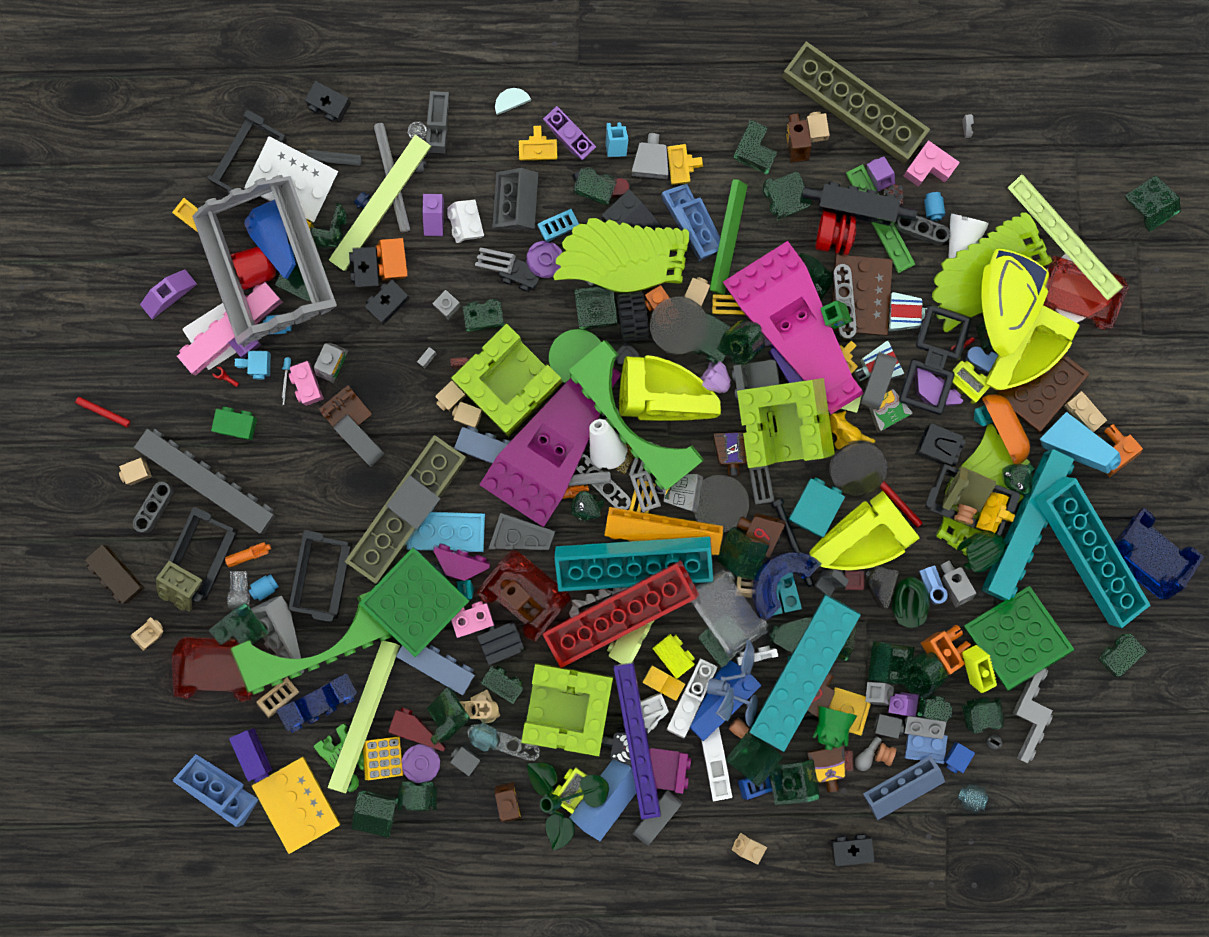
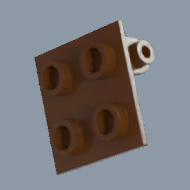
M349 385L319 408L321 414L332 426L346 414L358 425L372 415Z

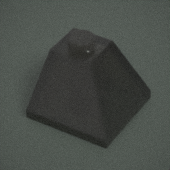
M875 566L867 568L864 579H867L866 585L878 607L888 609L899 571Z

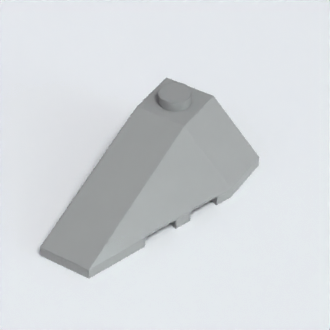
M282 596L269 599L244 612L256 635L259 633L266 641L264 645L267 649L270 647L277 657L301 659L291 612L288 610L287 603Z

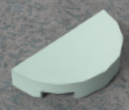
M506 89L496 99V114H502L530 102L531 98L521 89Z

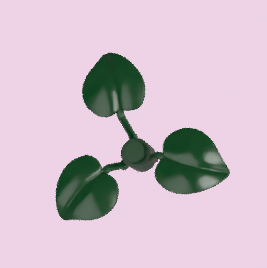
M545 762L528 763L527 769L531 784L538 794L544 796L540 800V808L545 813L553 814L547 819L545 828L552 850H557L571 841L575 828L570 818H564L563 813L555 810L561 807L563 801L584 795V801L587 805L599 807L607 799L609 784L599 775H587L580 781L582 792L560 798L558 795H551L554 791L552 786L557 783V772L554 767Z

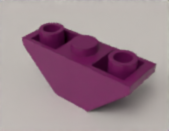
M439 543V546L434 545L433 547L439 563L448 576L465 581L489 569L490 563L486 561V557L480 555L472 557L468 555L469 552L458 549L456 552L450 550V546Z

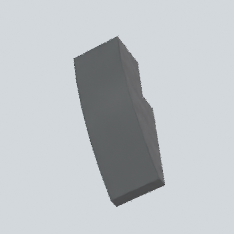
M430 91L426 143L432 147L428 153L446 154L449 92Z

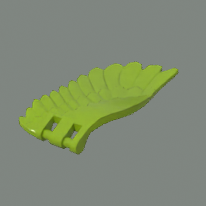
M1022 212L1020 214L1021 217H1012V221H1003V226L996 227L997 232L987 233L989 238H980L979 244L968 245V250L957 251L955 258L944 260L941 263L943 270L934 278L937 288L933 291L932 298L935 302L942 303L938 307L969 317L982 313L983 272L985 266L990 264L993 252L996 249L1013 251L1029 258L1039 254L1040 259L1036 260L1037 263L1042 266L1050 264L1052 259L1046 253L1047 248L1043 239L1039 238V231L1031 216ZM1031 237L1033 242L1025 245L1023 239ZM936 314L938 319H945L943 323L944 332H949L961 323Z
M590 218L587 224H579L573 227V234L567 236L562 242V246L566 251L556 258L555 264L560 265L561 268L553 275L554 280H585L618 293L638 292L662 283H682L683 276L681 274L685 267L686 258L684 254L688 247L689 231L687 229L681 231L678 228L672 230L669 227H666L664 230L657 227L654 231L647 226L644 229L638 225L632 228L626 223L619 225L610 219L604 223L597 218ZM670 251L677 252L676 256L669 257ZM667 270H674V275L666 276Z
M993 424L987 425L978 448L961 465L996 481V485L1019 493L1020 498L1018 502L1023 499L1022 490L1018 489L1017 483H1022L1024 489H1027L1032 481L1028 476L1030 461L1026 459L1023 463L1015 466L1000 434H997ZM1004 472H1011V477H1005ZM952 477L950 478L949 483H948V485H947V487H946V491H947V489L949 488V486H950V484L952 483V481H953L954 478H952ZM958 503L956 505L953 504L951 509L958 512ZM983 507L980 512H976L973 515V518L979 520ZM943 516V522L936 533V537L945 539L947 544L957 550L964 537L969 538L982 531ZM948 526L953 529L952 534L946 532ZM965 547L964 549H962L963 554L967 556V547Z

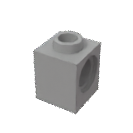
M445 290L434 301L433 306L449 320L461 307V304Z
M867 682L865 702L873 705L889 706L894 687L886 683Z

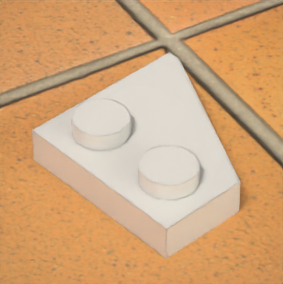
M770 646L758 648L759 652H755L754 662L778 657L777 649H770ZM740 652V656L736 657L738 665L742 663L744 652Z
M661 693L641 700L645 727L648 728V733L669 712Z

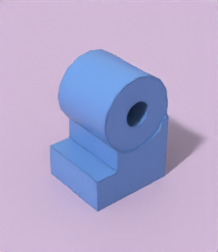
M973 347L966 352L965 360L986 374L991 369L998 355L992 351L987 355L980 347Z

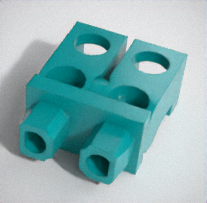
M786 562L776 564L777 575L771 576L769 566L758 568L759 579H757L764 617L782 614V610L783 613L802 609L793 573L789 571Z

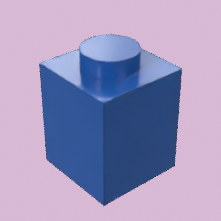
M954 742L944 759V762L948 764L946 768L954 773L958 771L964 773L975 753L963 745Z

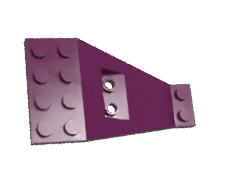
M614 368L612 373V388L619 379L620 375L622 374ZM571 378L498 454L479 484L542 527L545 526L564 497L590 439V425L595 420H598L601 415L594 407L596 403L592 398L588 399L582 392L583 387L579 383L576 384ZM541 437H545L547 441H543ZM557 447L562 448L563 452L558 451Z

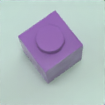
M885 157L874 159L867 164L868 175L877 191L895 184L894 171Z

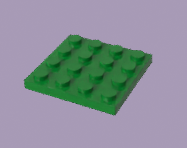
M413 547L359 604L416 657L470 600Z
M1030 586L1015 594L1014 598L1005 600L964 625L973 642L990 655L993 671L1007 691H1010L1074 651L1068 639Z

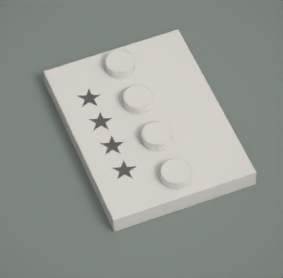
M269 136L244 189L253 186L255 181L261 178L270 180L278 175L283 177L291 176L305 218L314 223L338 171ZM272 192L260 196L268 201L275 199Z

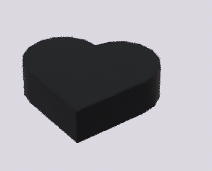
M626 342L617 351L619 356L615 358V362L618 365H623L626 356L639 357V354Z

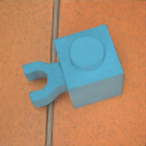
M607 123L605 140L607 156H627L628 135L626 126H621V123H617V127H611V124Z
M248 351V359H235V367L248 368L247 374L253 376V379L263 380L265 376H270L271 354L268 351Z

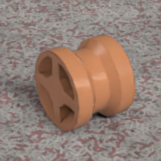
M958 504V513L954 516V520L973 525L974 521L972 518L977 510Z
M880 743L875 755V761H883L885 765L890 766L894 760L896 748L886 747V744Z

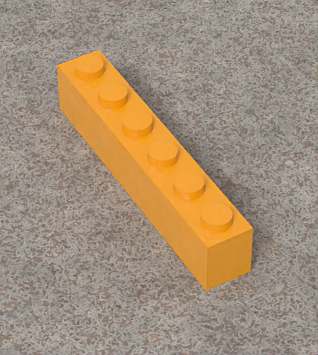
M609 507L605 536L612 539H626L630 542L710 537L712 555H719L723 526Z

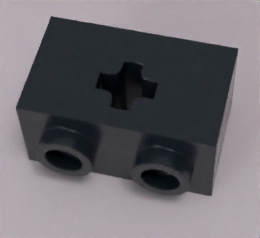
M317 81L314 82L304 100L310 111L314 113L319 111L325 114L324 117L331 122L335 120L341 122L351 104L349 98ZM330 101V103H331L330 105L326 104V105L324 106V104H323L324 102L328 103V102Z
M353 247V252H349L350 264L354 263V271H350L351 283L355 282V287L378 286L376 247ZM361 261H365V264L369 265V268H366V272H362V269L358 268L361 265Z
M393 280L390 282L386 281L380 287L381 291L376 296L372 295L366 301V309L382 325L410 299ZM384 298L389 299L390 303L388 305L383 302Z
M856 834L855 838L847 839V836L835 837L836 840H831L833 864L835 866L875 862L872 838L867 837L866 834ZM851 845L857 848L853 854L848 851V849H851Z

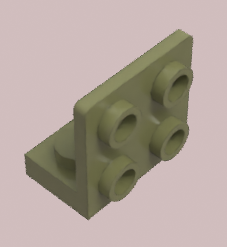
M961 466L944 495L942 508L950 511L952 505L958 503L972 507L977 512H980L996 486V481Z
M168 561L156 578L158 596L165 601L169 600L175 603L174 605L182 611L187 610L190 612L192 610L191 598L202 584V579Z

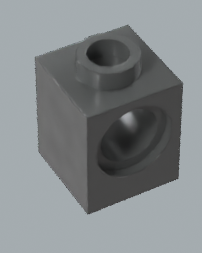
M877 713L873 732L898 739L904 730L902 719Z
M462 746L460 749L456 747L450 756L453 758L450 763L468 776L471 775L481 761L480 757L465 746Z

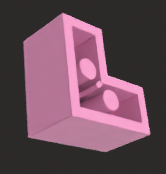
M928 140L903 176L918 187L929 172L945 183L960 162Z

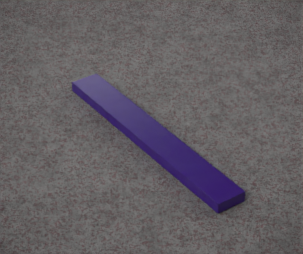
M634 662L614 665L641 819L661 817Z

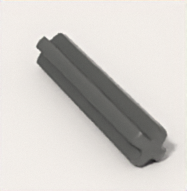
M318 150L306 151L307 156L319 162L360 166L362 163L361 155Z

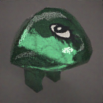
M1030 463L1027 465L1012 464L1002 469V480L1009 490L1021 495L1029 494L1032 489L1031 472L1035 467Z
M580 491L571 503V513L579 520H594L601 516L600 509L604 506L605 500L596 501L597 496L595 494L591 496L586 491Z

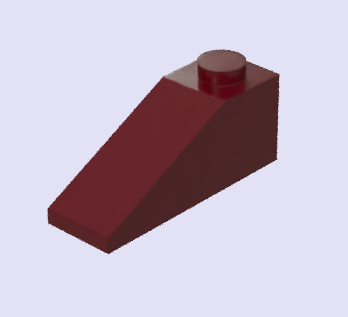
M402 707L401 710L397 709L395 711L389 733L440 751L445 750L446 746L416 715L412 714V710Z

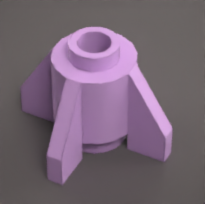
M711 360L708 369L700 377L703 381L702 385L707 390L714 391L717 394L725 393L731 386V379L726 366L720 361L716 364Z

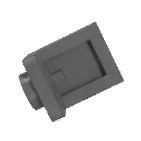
M824 570L818 578L815 587L824 595L831 596L835 588L846 587L849 580L840 570Z

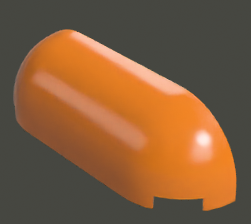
M998 394L982 397L1015 466L1023 463L1030 453V442L1011 403L1005 397Z

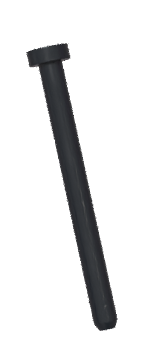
M782 498L770 504L772 508L775 507L779 518L786 521L784 531L805 583L808 587L814 585V582L783 508L784 500Z

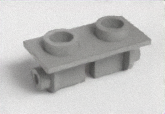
M908 716L905 717L906 727L904 734L943 739L946 721Z

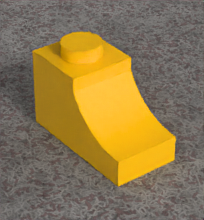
M651 665L642 681L644 684L677 701L685 686V683Z

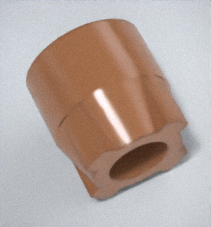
M739 717L728 728L734 735L743 738L749 731V728Z

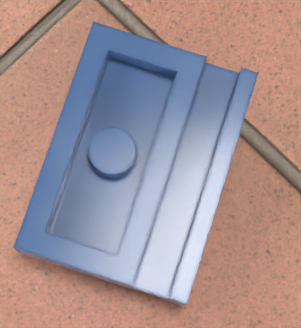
M907 734L905 758L922 761L932 756L936 763L944 764L948 736L944 735L943 739Z

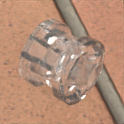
M413 122L408 127V135L411 140L415 135H419V138L426 141L427 129L423 123Z

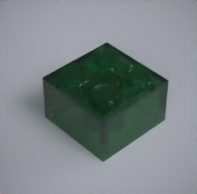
M601 286L575 289L580 330L617 326L614 291Z
M814 759L769 766L775 805L804 803L820 799Z

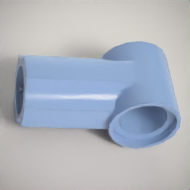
M935 565L919 571L921 579L928 590L929 602L935 605L943 603L947 599L948 594L942 585ZM935 590L940 591L942 594L940 601L935 600L933 597Z

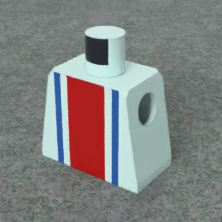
M891 293L888 331L919 328L927 311V308H922V299L899 293Z
M888 341L860 360L863 367L854 371L859 382L869 378L878 352L896 358ZM898 360L891 379L904 374Z

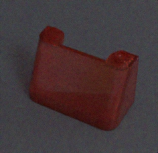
M1053 256L1048 268L1049 277L1046 284L1048 294L1043 306L1053 311L1060 309L1092 319L1096 323L1095 326L1106 330V328L1113 329L1129 289L1126 279L1111 273L1123 288L1110 300H1107L1073 261Z
M514 550L510 551L499 562L476 592L482 601L493 603L496 600L525 624L523 627L524 635L534 642L540 638L571 599L566 591L558 592V584L522 554ZM504 580H515L544 609L531 623L501 595L502 588L500 585Z
M183 638L179 640L172 653L174 697L190 698L196 690L234 692V697L239 701L251 700L253 692H247L230 651L232 647L249 640Z

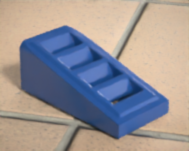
M777 769L738 780L742 798L747 800L782 788ZM770 775H771L772 780H773V783H774L773 786H771L770 780H769V777H768V776H770ZM761 778H764L766 788L763 787ZM754 781H756L757 786H758V789H759V790H757V791H756V788H755Z

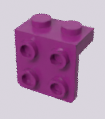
M650 748L656 788L673 790L675 793L683 794V790L688 787L689 779L685 777L686 769L690 770L691 758H688V753Z

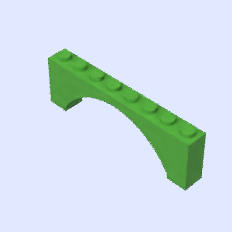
M604 340L569 369L571 373L570 378L576 384L579 383L583 387V394L588 399L592 398L596 403L594 405L596 410L600 414H605L609 425L613 429L616 428L620 433L618 436L624 444L628 443L632 448L630 451L636 459L640 458L643 461L644 469L656 477L655 482L661 489L665 488L667 491L703 462L704 459L693 445L680 449L658 446L642 439L625 424L616 408L612 392L613 366L615 358L619 354L607 340Z
M369 592L357 597L359 603L367 596ZM358 604L353 622L342 639L332 648L319 655L302 659L281 658L254 647L250 640L232 647L230 651L247 692L257 694L264 691V686L271 684L272 687L283 683L282 679L289 676L290 679L302 675L300 672L307 668L308 671L320 667L319 663L326 661L329 664L338 660V655L344 653L346 657L355 653V648L362 646L365 649L374 645V640L380 638L382 642L391 638V634Z

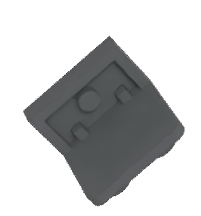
M775 360L733 366L732 377L736 381L735 397L737 400V391L780 384L777 362Z

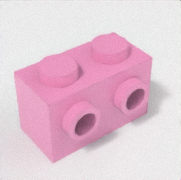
M306 361L290 367L291 373H289V378L292 384H296L298 391H295L298 402L302 401L307 406L324 400L311 363Z
M483 601L472 604V608L465 610L463 607L451 620L457 638L495 625L488 603L483 604Z

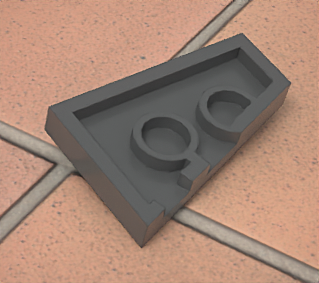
M501 512L489 549L549 550L555 530Z

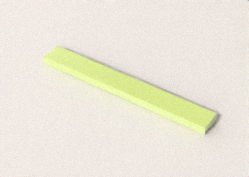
M417 135L412 138L329 261L343 271L347 270L350 265L349 252H353V247H363L432 147Z
M1021 174L1008 187L1013 195L1107 300H1110L1123 288L1119 281L1024 175Z
M381 642L328 788L345 794L347 792L400 647L396 643Z

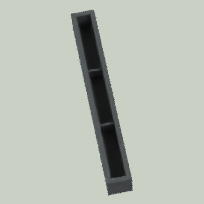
M155 428L153 431L146 429L134 446L136 450L258 533L264 535L277 516L272 513L274 511L273 508L265 503L263 506L257 503V497L251 493L246 495L241 492L242 487L234 482L230 484L225 481L227 477L217 471L215 474L210 471V465L202 460L200 463L194 460L195 455L187 450L183 452L178 449L180 445L173 440L166 441L163 439L164 434Z

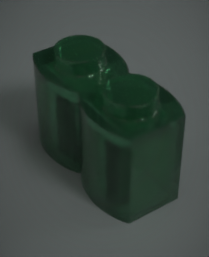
M581 168L573 188V193L608 206L617 182L610 175L603 174L601 176L596 174V170L592 168Z

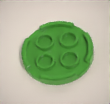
M574 329L562 333L555 339L550 348V367L561 377L562 382L566 383L571 375L569 369L597 347L601 341L594 334L586 330Z

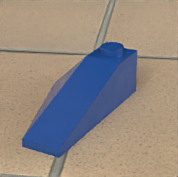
M729 660L715 674L713 679L721 680L722 676L739 675L742 673L741 666ZM751 674L743 678L726 681L730 684V687L734 688V696L748 700L761 686ZM706 693L690 725L691 730L702 741L706 740L725 721L715 714L725 696ZM734 700L732 714L743 704L742 702Z

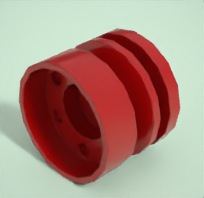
M823 210L815 249L828 252L831 244H834L835 254H839L840 248L843 246V255L848 256L855 240L856 216L851 215L847 224L846 214H843L840 222H837L836 212Z

